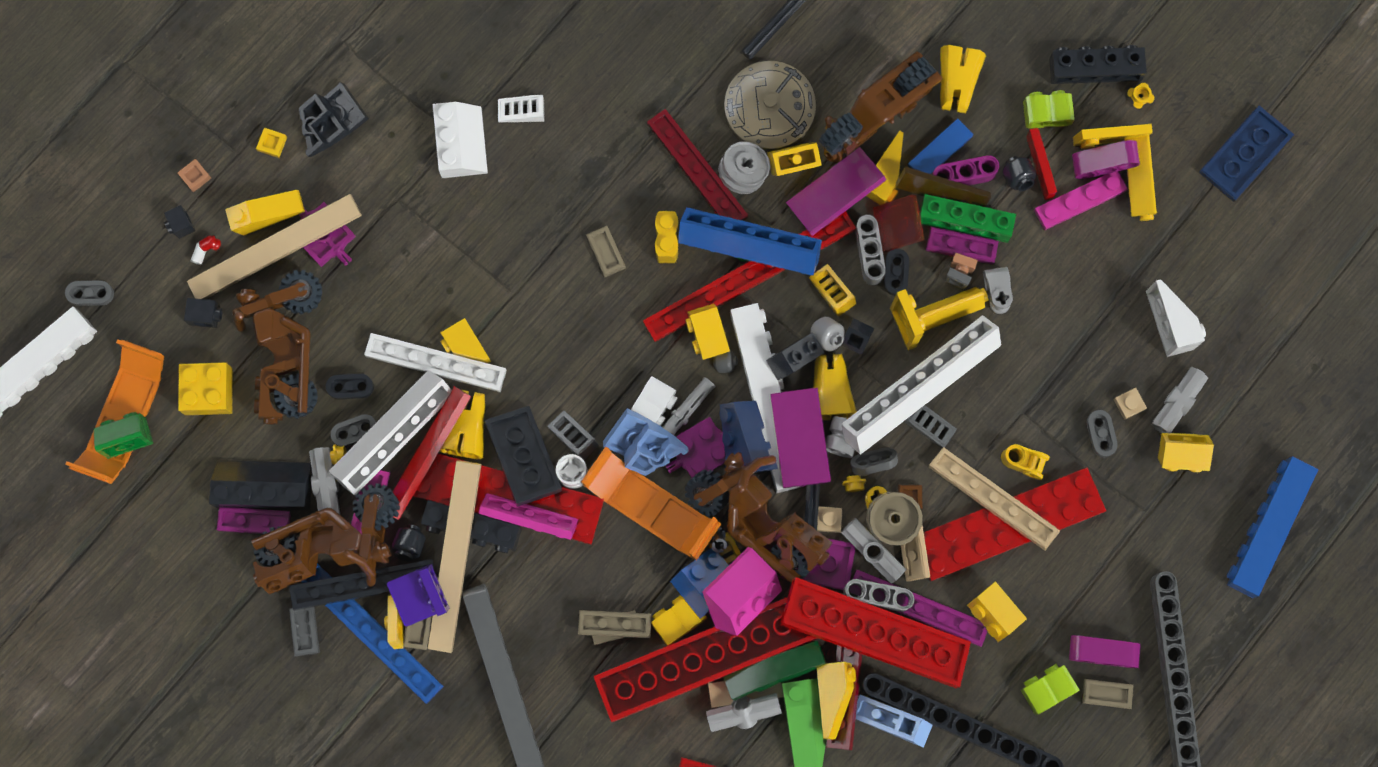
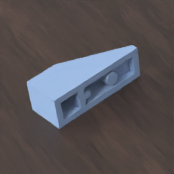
M860 695L858 698L857 720L924 748L932 724L922 718L866 696Z

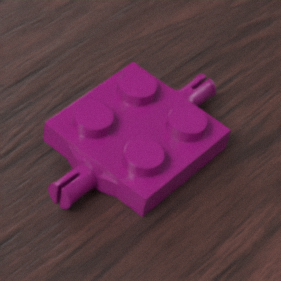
M323 202L315 210L309 212L304 208L305 212L298 214L301 217L300 220L328 205ZM344 225L303 248L320 267L336 256L346 266L348 262L343 256L349 263L352 261V258L348 256L344 248L356 236Z
M710 417L676 436L688 447V452L685 455L682 453L677 455V459L665 465L666 469L675 465L667 470L669 474L682 467L692 479L702 470H707L708 472L725 462V450L722 441L723 432L715 426Z

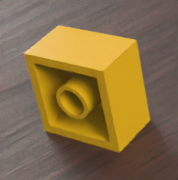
M227 363L179 364L178 411L184 415L232 414L233 368Z

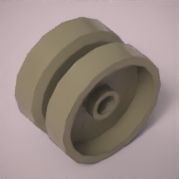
M886 492L880 494L871 501L866 511V523L869 531L876 539L889 545H903L910 542L918 535L922 527L923 515L919 504L912 497L904 493ZM893 514L899 517L898 522L894 521L893 523L891 521V516Z

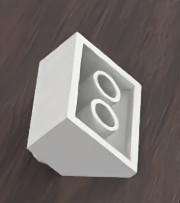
M460 102L433 104L438 166L441 177L449 178L488 173L481 106Z

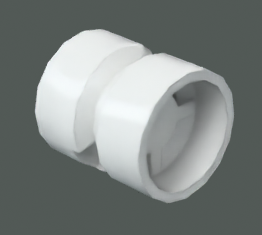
M574 454L563 456L556 465V474L560 483L568 489H577L583 486L581 481L588 472L584 460Z

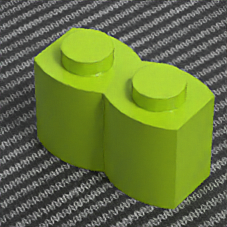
M1062 90L1054 91L1051 95L1033 92L1023 101L1026 128L1061 127L1072 125L1074 122L1072 94L1065 93Z
M1055 664L1044 670L1046 674L1044 677L1038 679L1034 676L1024 682L1026 687L1021 689V692L1035 715L1044 712L1080 691L1065 665L1058 667Z

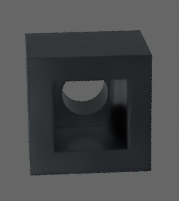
M181 205L164 213L167 219L164 224L170 234L174 233L180 239L196 231L187 211Z
M853 318L841 345L862 355L875 328Z

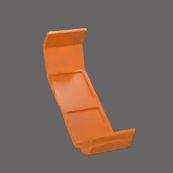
M117 339L116 343L122 347L120 369L95 428L100 427V424L107 420L118 421L124 419V415L132 412L140 413L144 417L147 416L161 381L164 361L162 354L125 340ZM93 431L86 450L74 464L66 461L65 465L69 466L68 469L112 484L118 477L119 472L125 468L132 451L107 459L95 451Z
M608 447L604 448L581 481L584 487L599 498H604V502L696 561L721 526V523L715 517L711 519L702 515L640 473L625 468V463L615 456Z

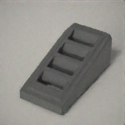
M925 405L905 421V424L941 448H945L957 430ZM922 412L924 416L918 423L915 421V419L917 418L919 413ZM927 418H931L932 421L928 427L924 428L923 424ZM937 422L940 426L933 434L930 431ZM943 428H946L948 431L942 440L939 439V434Z
M565 411L559 414L547 426L574 455L581 457L583 460L598 447L596 440ZM566 421H568L569 423L561 431H559L558 429ZM574 427L575 430L570 435L565 437V435ZM581 434L582 436L574 444H572V442Z

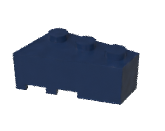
M740 401L721 404L720 419L722 423L725 460L731 453L736 454L740 452L744 465L757 457L769 456L768 450L771 449L769 441L765 442L762 429L765 427L757 402ZM775 463L762 466L756 472L775 470L778 467Z

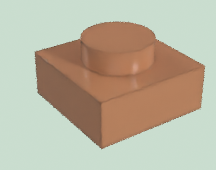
M196 159L178 172L192 192H195L211 179Z
M955 253L950 267L965 275L968 273L972 274L978 260Z

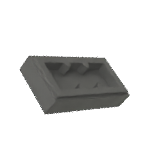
M311 607L295 611L293 608H289L294 656L320 653L315 608Z

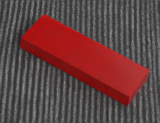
M1038 128L1030 129L1026 138L1045 200L1053 199L1057 189Z

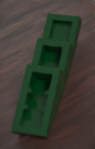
M818 641L769 657L723 678L731 700L736 701L755 691L761 692L780 682H789L825 665L826 661Z

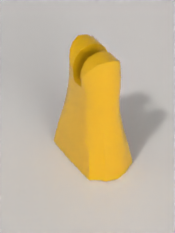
M946 45L940 48L942 76L940 103L942 110L950 111L953 97H958L957 112H967L986 57L984 52L967 48L965 53L962 54L963 48L953 45Z
M833 354V369H827L826 355H820L815 360L813 388H818L822 420H831L832 415L848 419L857 411L843 355Z
M474 393L471 410H467V405L465 406L439 452L471 459L483 458L485 394Z

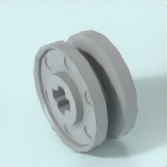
M737 142L731 145L722 157L718 168L719 177L723 184L731 191L739 194H750L757 191L764 183L769 174L770 162L765 151L758 145L750 142Z

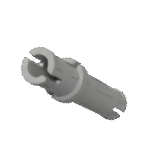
M703 377L702 381L689 394L677 410L672 411V416L664 424L663 428L675 435L682 425L688 423L687 419L712 389L715 388V385L709 379Z

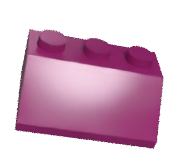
M748 547L702 593L715 628L737 636L782 591L776 572L752 548Z

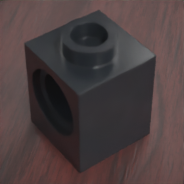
M187 298L184 321L189 326L217 328L218 322L222 320V308L214 300Z

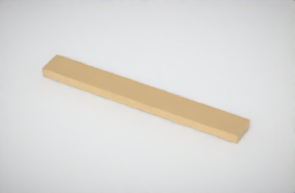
M349 194L187 281L195 299L205 300L359 218L362 214L352 195Z
M461 460L456 461L438 578L450 609L447 613L438 617L436 614L432 618L428 649L453 652L482 464Z

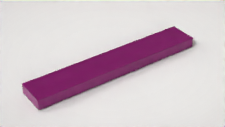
M856 570L853 579L899 587L860 570ZM851 585L849 593L859 597L861 589L858 585ZM876 589L873 591L872 596L875 601H884L885 594L882 590ZM913 593L914 603L908 610L904 612L895 611L943 632L971 641L972 644L982 647L988 632L980 620L916 593ZM898 594L896 597L897 604L907 606L908 597L904 594Z

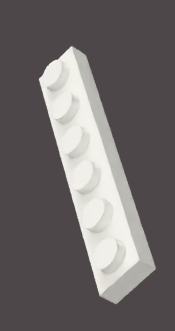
M373 333L370 334L364 354L368 358L425 373L429 370L440 377L501 392L507 371L503 367Z

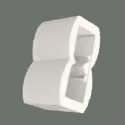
M651 376L631 410L661 426L665 420V417L662 416L667 408L671 410L677 400V397L674 396L676 390Z

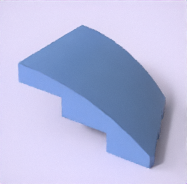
M628 408L603 440V447H608L610 450L624 455L625 468L644 476L655 471L656 468L670 463L671 458L681 453L685 455L688 452V447L673 434Z

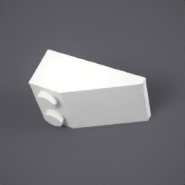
M1161 279L1156 280L1146 293L1166 356L1169 357L1194 350L1205 341L1206 332L1203 324L1199 323L1198 318Z

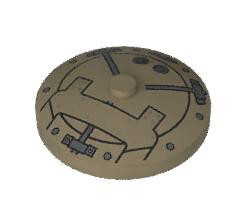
M778 61L754 63L741 70L728 86L724 103L725 117L731 131L742 142L756 144L764 151L788 148L800 141L809 131L816 110L815 94L807 78L796 68Z

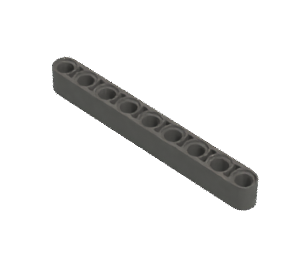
M1164 571L1152 577L1150 588L1173 767H1201L1177 580L1173 573ZM1160 577L1168 580L1167 589L1159 586ZM1163 601H1168L1171 604L1170 613L1162 610ZM1167 624L1174 628L1173 637L1165 634ZM1171 648L1178 654L1175 662L1171 661L1168 657V651ZM1173 673H1177L1181 678L1178 686L1174 685L1171 681ZM1177 697H1180L1184 702L1181 710L1176 709L1174 705V700ZM1180 721H1183L1187 726V731L1184 735L1180 734L1177 730V725ZM1183 746H1187L1190 750V756L1187 759H1184L1180 754Z
M484 583L462 591L463 599L517 767H545L487 587Z

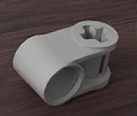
M1008 268L984 270V284L991 310L997 314L1006 313L1013 301ZM1001 298L1002 301H1005L1004 305H1001V302L997 301V299Z

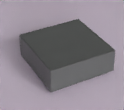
M950 268L945 277V282L966 290L972 277Z

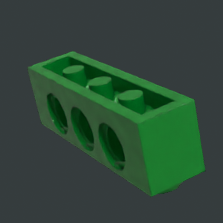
M925 194L921 204L918 224L1008 243L1012 237L1016 214Z

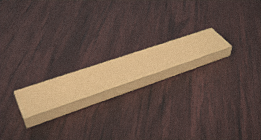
M944 447L929 464L930 469L1044 551L1059 534V529Z

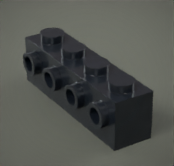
M1128 45L1124 48L1104 46L1101 49H1092V47L1085 46L1080 47L1078 50L1060 47L1053 50L1049 58L1051 84L1142 81L1147 74L1145 47L1138 48L1136 45Z
M428 500L421 524L426 527V531L440 534V531L446 532L449 506ZM474 513L470 539L474 545L485 547L486 544L495 546L494 550L508 554L509 550L516 551L522 529L518 525Z

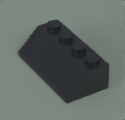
M218 460L210 482L209 504L215 508L310 510L311 463Z

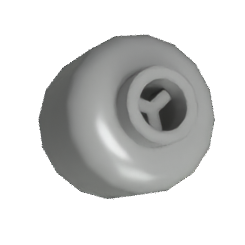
M830 317L820 318L813 323L811 333L813 332L822 349L833 351L841 346L844 341L845 329L840 323Z

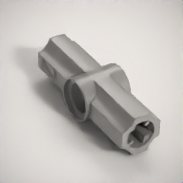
M1194 367L1189 368L1179 385L1175 386L1164 401L1165 405L1153 420L1151 425L1160 433H1171L1181 417L1185 416L1196 401V395L1207 382L1208 377L1205 373Z
M321 447L310 450L309 454L313 476H311V486L317 500V509L319 511L324 508H332L340 514L337 495L339 483L329 472L333 467L330 458L331 449L329 447Z
M857 518L852 520L841 531L863 554L865 559L891 584L906 571V568ZM877 545L880 548V553L874 557L868 555L867 549L869 546Z
M777 693L755 699L744 696L736 701L733 700L731 705L706 711L710 730L714 732L733 726L748 729L753 727L757 720L782 714Z

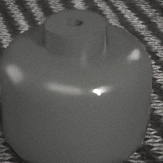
M731 350L714 356V368L719 373H731L734 371L735 365H738V358L734 356V352Z

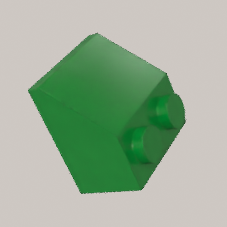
M132 412L124 415V419L102 422L100 427L94 428L95 451L110 459L154 444L146 417L140 413Z

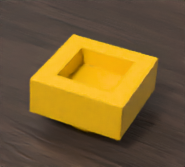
M264 128L256 149L259 152L280 158L287 136Z

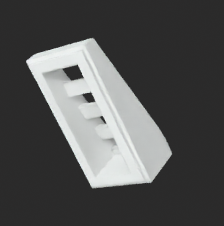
M543 95L498 99V122H544ZM505 105H509V115L505 116ZM514 105H518V114L514 115ZM523 105H527V113L523 114ZM532 105H536V112L532 113Z

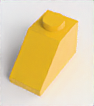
M465 318L440 332L444 338L440 342L447 353L452 351L457 356L484 363L491 362Z

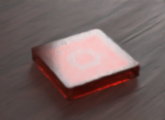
M912 194L873 207L884 253L924 240L916 195Z

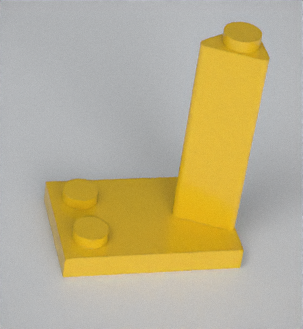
M1152 124L1081 130L1073 137V145L1081 146V149L1095 148V145L1117 143L1127 140L1137 141L1140 165L1127 169L1131 217H1139L1140 221L1154 220V215L1157 214L1149 138V135L1152 134Z
M974 287L914 310L916 308L915 300L904 289L896 293L890 309L906 348L910 350L917 347L924 331L985 308L988 295L984 288Z

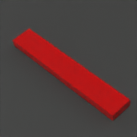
M455 386L393 490L400 505V510H397L399 513L398 517L393 516L398 520L471 398L470 395Z

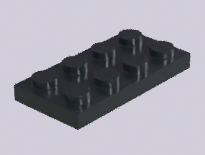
M530 406L485 420L486 429L517 507L562 492V487Z

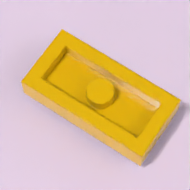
M388 596V616L384 618L385 629L388 630L387 642L393 649H402L403 622L392 596Z

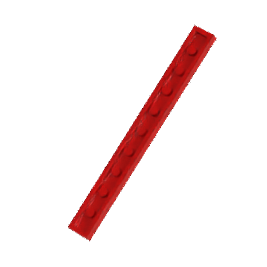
M845 211L813 236L807 230L799 235L822 240L820 249L822 250L856 231V227ZM749 261L643 320V323L653 341L656 342L685 326V319L689 318L688 311L710 304H715L716 307H719L786 269Z

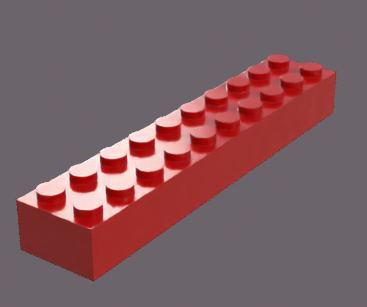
M787 598L767 605L737 636L713 627L593 677L609 718L613 723L818 638L780 625Z

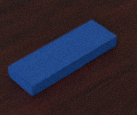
M957 119L908 163V167L933 174L937 166L944 164L974 134Z

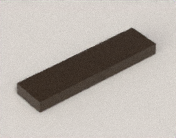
M906 166L896 181V188L922 196L926 194L985 207L991 199V192Z

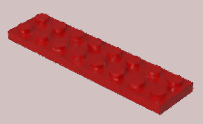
M437 454L413 497L450 506L456 461L460 459ZM481 465L475 514H479L480 506L487 493L514 501L503 471ZM562 487V492L527 503V505L578 519L577 527L571 540L592 545L604 498L601 499L597 496Z
M1088 468L1014 496L1015 499L1059 530L1106 512ZM986 508L924 532L930 571L929 580L930 582L1029 543L1031 540Z
M797 577L792 580L780 625L954 688L961 686L971 641Z

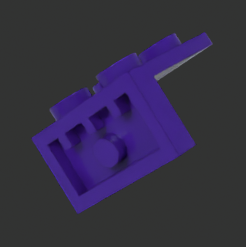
M432 564L387 583L402 622L406 627L436 614L437 617L443 615L450 609Z

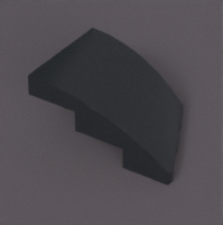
M340 82L324 97L315 93L299 107L300 119L303 123L302 132L307 145L306 155L312 157L352 133L369 119L344 83Z

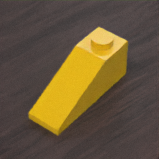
M901 131L895 136L876 165L885 176L886 181L866 195L882 207H884L887 201L891 203L898 193L895 189L896 181L899 177L903 132Z
M299 190L245 201L225 209L231 231L243 236L305 212Z
M847 662L829 663L817 668L823 739H836L854 689L856 672L852 664Z

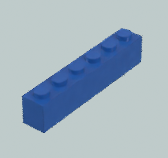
M686 207L680 220L678 243L813 276L819 262L822 240Z
M1293 456L1286 459V461H1281L1276 471L1279 474L1276 482L1272 481L1267 489V494H1269L1266 503L1262 502L1258 508V520L1256 524L1252 523L1248 529L1247 536H1249L1246 545L1242 544L1238 550L1237 557H1239L1236 566L1232 565L1227 574V578H1229L1227 586L1251 598L1260 595L1319 469Z

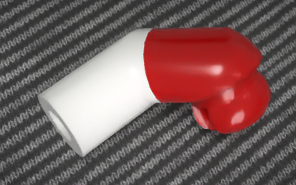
M209 235L196 244L190 261L202 265L206 251L209 249L218 250L220 248V239Z

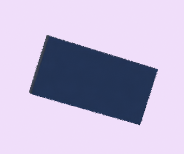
M1259 105L1199 173L1234 202L1294 134Z

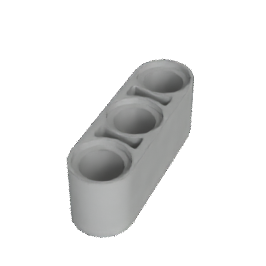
M864 215L859 218L855 231L862 275L867 284L877 285L882 281L885 274L880 233L877 220L871 215ZM862 224H869L873 230L864 232L860 226ZM872 246L876 249V253L872 255L867 254L864 248ZM876 268L880 275L872 277L869 275L868 270Z
M853 579L845 585L843 590L846 596L878 608L904 612L914 603V595L910 590L870 581ZM858 585L861 589V595L859 597L851 596L849 594V586ZM876 589L882 590L885 594L884 601H875L872 596L873 591ZM898 594H904L908 597L907 606L897 604L896 597Z

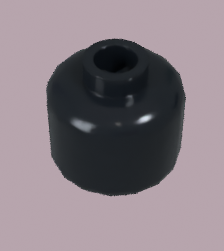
M1011 157L1006 161L1002 171L1009 187L1019 191L1030 189L1034 185L1037 176L1034 167L1026 157Z
M408 524L407 527L397 529L391 545L395 557L407 562L420 557L426 538L420 532L421 529L418 526Z

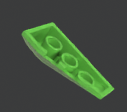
M818 678L783 683L781 686L794 767H822L827 739H823Z

